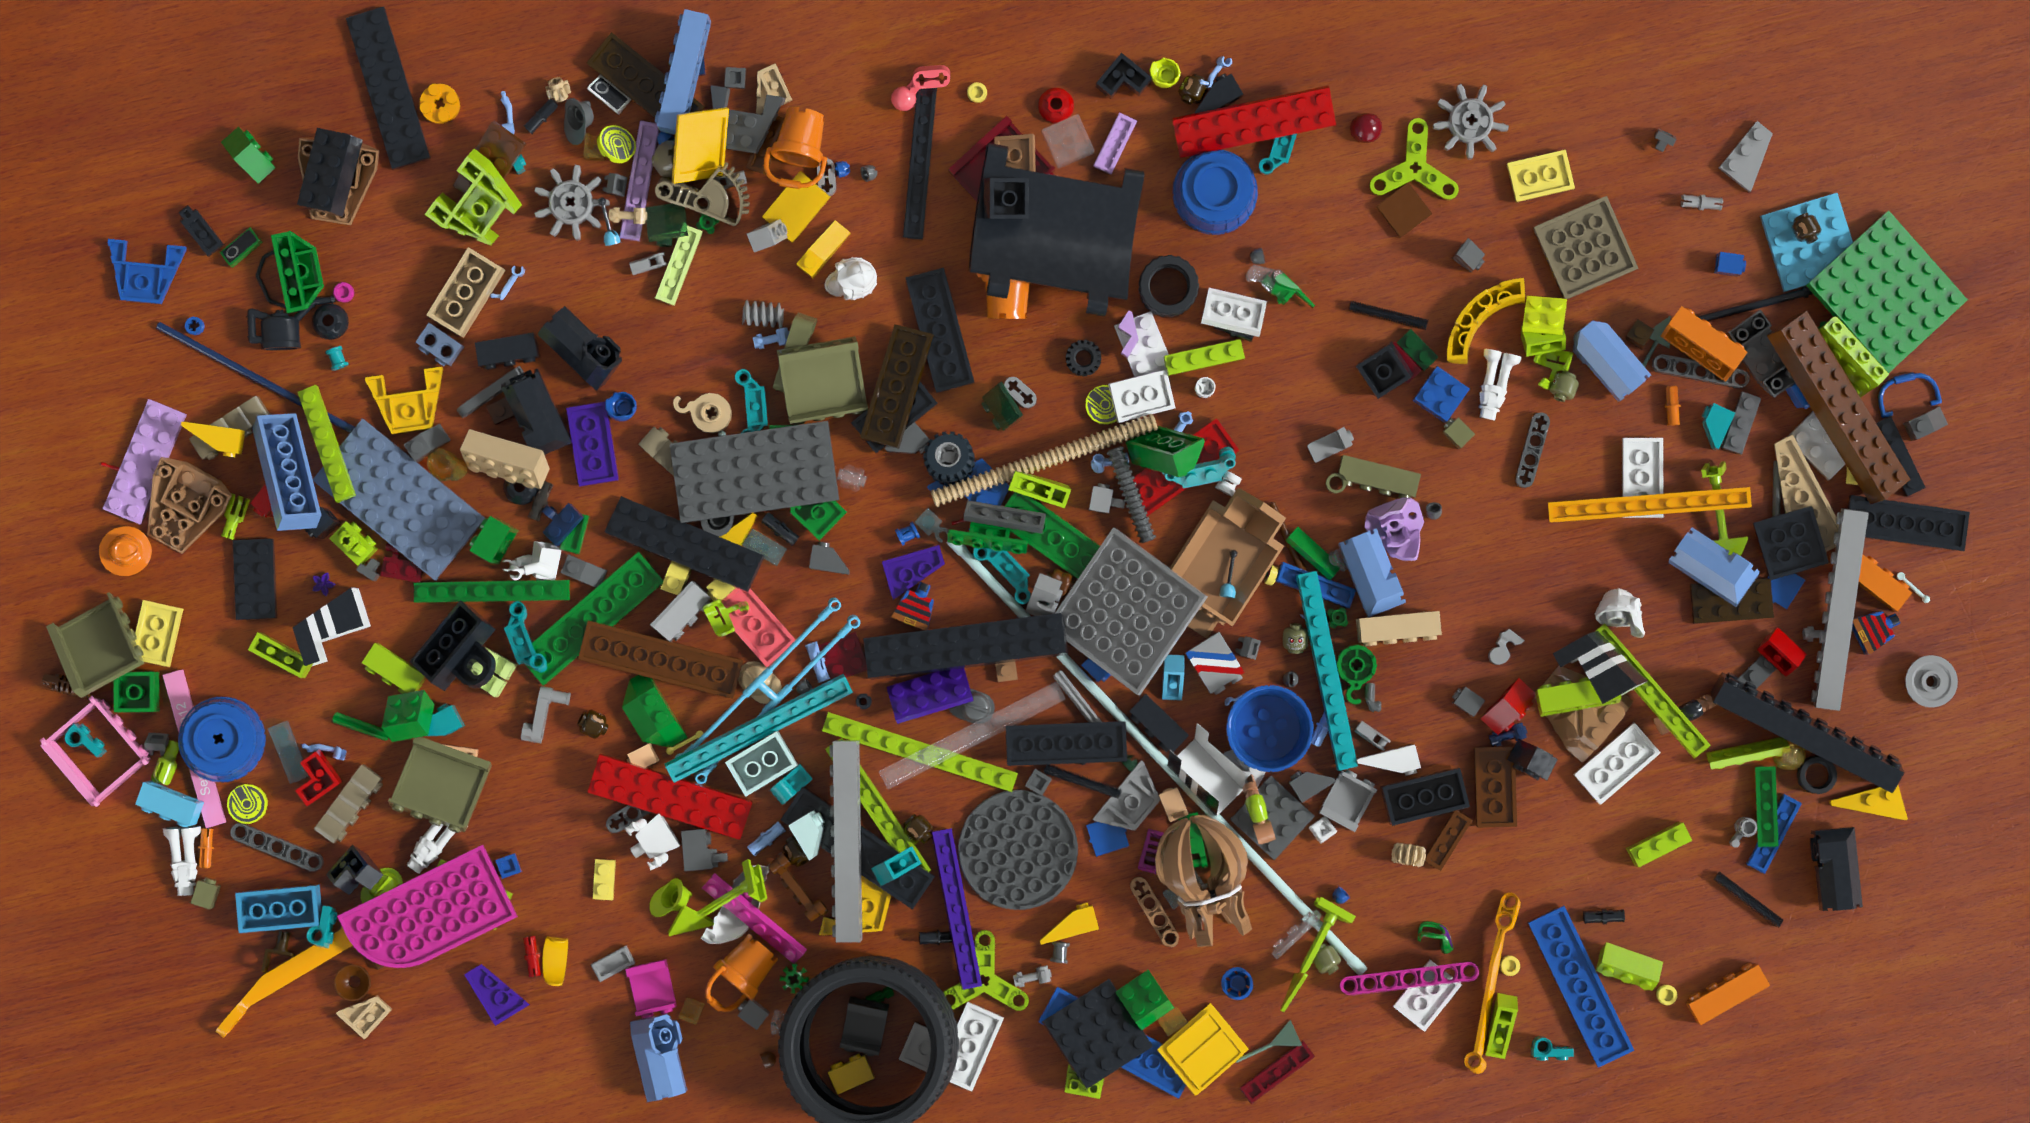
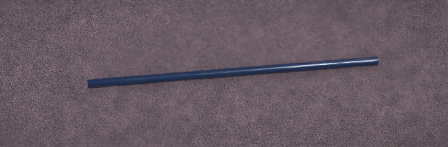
M162 322L158 323L156 329L302 407L299 396ZM327 412L332 424L349 433L355 428V426Z

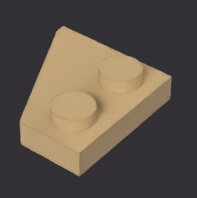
M776 64L757 72V114H763L766 95L786 98L784 104L792 101Z
M379 996L342 1009L336 1014L357 1034L366 1039L390 1013L392 1008Z

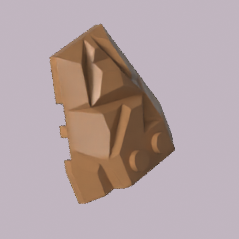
M1558 666L1543 685L1551 684L1554 687L1559 686V683L1564 681L1577 683L1580 679L1587 678V676ZM1624 694L1621 696V701L1616 704L1546 716V718L1551 722L1554 727L1553 729L1561 738L1566 750L1583 763L1622 720L1633 701Z

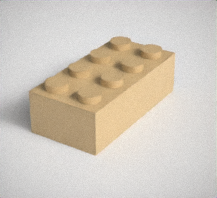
M468 247L427 313V316L464 338L506 270Z
M470 429L460 448L469 470L476 473L480 471L493 478H504L510 483H521L530 489H541L550 470L542 450Z
M1439 611L1356 619L1358 643H1363V646L1377 645V641H1383V644H1395L1397 639H1403V643L1415 642L1417 637H1423V641L1436 640L1437 635H1442Z

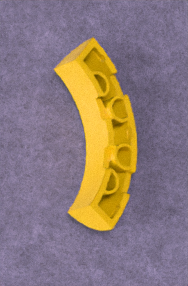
M1524 278L1501 282L1499 285L1484 290L1467 304L1457 318L1449 338L1447 348L1448 362L1467 364L1471 341L1481 324L1492 314L1505 307L1525 303Z

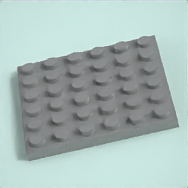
M1112 528L1055 614L1062 613L1064 615L1066 640L1068 643L1135 694L1141 695L1208 596L1118 529Z

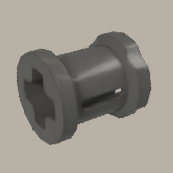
M1053 941V956L1050 958V961L1068 963L1066 955L1070 943Z

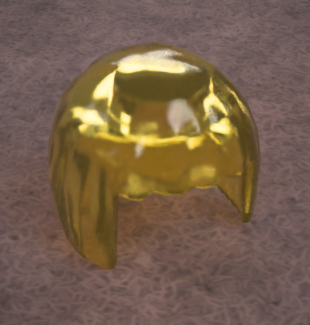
M1787 740L1790 748L1784 747L1782 756H1773L1772 758L1778 768L1782 770H1795L1804 762L1806 749Z

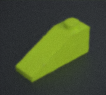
M1014 471L1008 488L1010 491L1065 508L1071 492L1070 487L1066 484L1019 471Z
M1497 993L1485 1056L1505 1059L1518 1012L1517 996Z

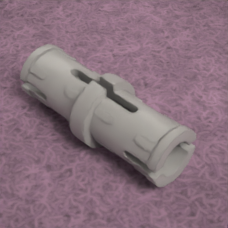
M1683 194L1681 199L1689 201H1681V207L1719 211L1723 207L1722 205L1715 204H1723V198L1706 197L1701 194L1700 196Z

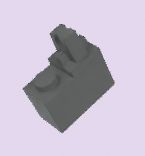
M706 829L681 831L684 871L713 869L718 867V862L728 861V853L717 854V849L708 848V845L711 844V833H707Z

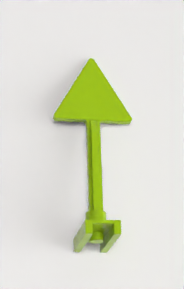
M1721 461L1719 466H1710L1709 463H1705L1701 470L1702 478L1709 477L1712 490L1721 489V476L1726 470L1725 461ZM1715 510L1719 540L1712 541L1729 550L1728 555H1732L1734 552L1741 556L1748 537L1728 538L1724 510Z
M745 860L742 862L745 880L740 882L739 886L699 911L682 906L668 931V935L673 936L713 926L714 920L707 917V915L744 892H748V896L759 902L765 901L767 894L761 866L758 864L752 867L751 860Z
M1317 897L1313 905L1326 912L1323 918L1324 922L1301 965L1300 972L1295 973L1280 1009L1282 1012H1285L1308 976L1306 972L1310 968L1331 925H1334L1336 919L1350 924L1353 923L1356 917L1322 897Z

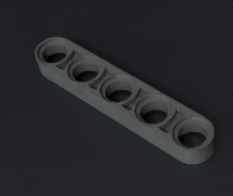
M1660 354L1652 361L1653 369L1661 374L1733 388H1743L1749 383L1748 373L1741 369H1735L1725 382L1717 380L1715 374L1706 368L1705 376H1697L1695 369L1702 365L1695 360ZM1659 358L1666 360L1667 366L1665 369L1657 367L1656 362ZM1678 362L1686 365L1684 373H1679L1676 370ZM1736 374H1742L1745 377V382L1742 385L1735 382L1734 377Z
M238 823L231 828L230 833L234 840L309 871H317L324 864L323 857L320 854L250 825ZM239 826L243 827L246 831L245 836L242 838L237 837L235 834V830ZM256 834H261L264 837L262 845L254 843L253 839ZM275 841L282 844V850L279 853L272 850V844ZM293 849H298L301 852L300 859L293 860L290 853ZM312 856L319 859V865L316 868L309 865V859Z

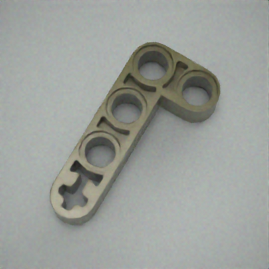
M798 312L792 322L784 349L808 345L810 337L814 332L817 318ZM779 367L773 389L784 392Z

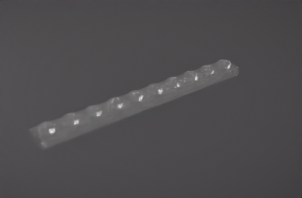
M1056 681L879 771V774L887 790L1005 731L1006 726L1017 725L1066 699Z

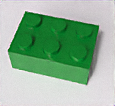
M489 516L488 519L485 518L481 523L480 529L482 530L479 535H475L469 545L471 546L470 551L490 563L500 564L519 530L499 518Z

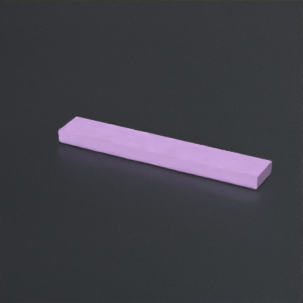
M640 121L624 211L634 212V208H646L653 169L652 156L657 147V136L659 134L657 123ZM623 219L620 238L640 242L643 224H633V220Z

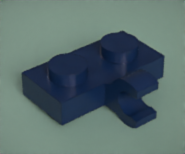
M570 503L560 513L554 507L546 505L542 512L553 521L546 527L543 534L555 546H559L581 522L584 516Z

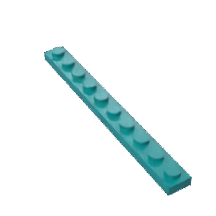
M1317 571L1296 575L1336 769L1340 771L1358 767Z
M842 674L664 765L675 783L852 694L853 691L845 675Z

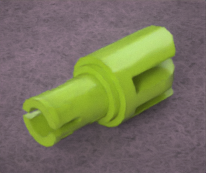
M231 493L232 496L224 514L227 521L221 536L234 540L238 523L243 522L250 499L246 498L241 509L243 497L238 496L232 513H230L235 500V494Z
M169 740L166 752L163 757L161 756L158 759L151 776L153 782L163 785L170 784L178 765L175 761L179 751L177 742Z

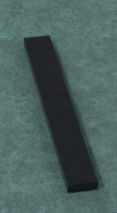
M937 88L919 89L916 94L903 238L923 240Z

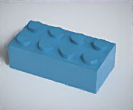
M320 884L235 893L239 933L313 927L320 924L322 913Z

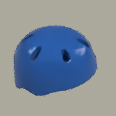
M1234 967L1223 975L1221 986L1229 998L1242 1000L1252 992L1253 979L1243 968Z

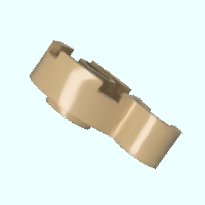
M708 393L701 395L695 401H690L685 408H680L681 398L679 396H676L673 401L676 411L681 414L691 412L695 425L706 433L714 434L728 427L731 421L732 410L730 404L724 397L718 394ZM715 408L714 412H717V415L709 419L708 414H706L707 410Z

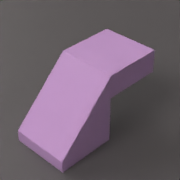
M1131 311L1127 312L1118 327V330L1131 337L1121 352V355L1126 358L1129 357L1139 340Z

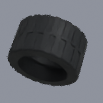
M1159 256L1150 261L1141 273L1138 284L1140 299L1145 307L1155 315L1169 318L1179 316L1194 303L1198 294L1199 278L1194 267L1187 260L1179 256ZM1163 268H1174L1180 271L1187 281L1186 295L1176 304L1165 305L1159 303L1151 294V278L1157 271Z

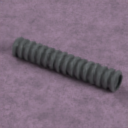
M1120 446L1109 450L1107 455H1110L1111 467H1114L1115 470L1113 472H1116L1115 478H1118L1119 481L1117 483L1121 486L1119 489L1123 491L1122 496H1125L1126 508H1129L1130 511L1128 513H1131L1132 516L1130 519H1133L1134 522L1132 524L1136 527L1134 530L1138 532L1137 537H1140L1139 543H1145L1155 539L1156 535L1152 533L1154 530L1150 527L1152 524L1148 522L1150 519L1146 516L1148 514L1147 511H1144L1145 505H1142L1143 500H1140L1141 494L1137 492L1139 491L1135 486L1137 483L1133 481L1135 479L1131 475L1133 472L1129 470L1130 464H1127L1128 459H1125L1126 453H1123L1122 450L1124 448Z

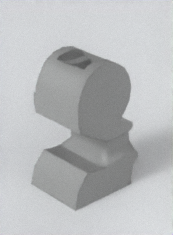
M1510 629L1499 633V637L1495 642L1498 647L1492 648L1489 651V661L1495 665L1505 663L1510 657L1506 643L1510 641L1513 645H1518L1525 640Z

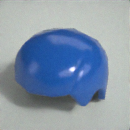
M614 392L609 399H606L605 409L612 419L623 422L629 420L635 414L637 404L631 394L627 392Z

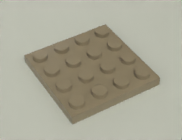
M1607 196L1533 227L1563 299H1570L1639 269Z

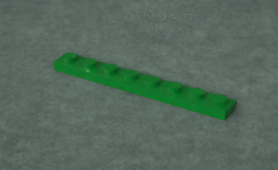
M570 580L414 583V603L459 602L460 600L463 602L570 600Z

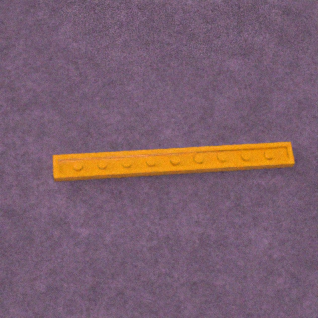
M1750 487L1550 502L1548 503L1549 523L1750 508L1752 504Z

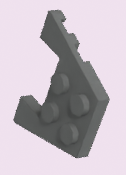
M711 85L713 109L727 107L730 94L729 88ZM766 95L763 115L729 109L726 149L757 154L786 98Z

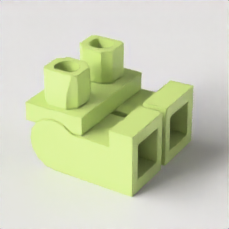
M486 648L495 658L496 669L494 673L500 677L494 674L491 680L480 688L494 697H499L507 684L505 680L510 679L518 664ZM479 662L474 663L472 672L475 675L481 674L483 666Z

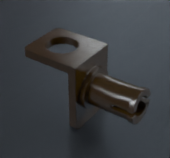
M278 931L275 948L273 950L265 949L261 969L263 973H268L271 954L295 957V954L287 951L291 933Z

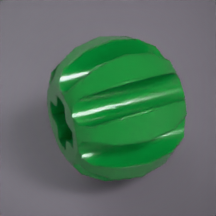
M792 964L793 970L786 966L783 969L786 976L780 975L779 981L786 982L785 985L781 986L785 991L787 987L791 988V994H796V987L800 990L803 988L802 982L809 981V976H803V973L807 972V970L803 967L801 971H798V964ZM796 974L798 975L797 979L800 981L792 983V979L789 976Z

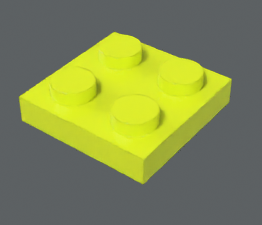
M1527 296L1523 332L1563 335L1567 299Z

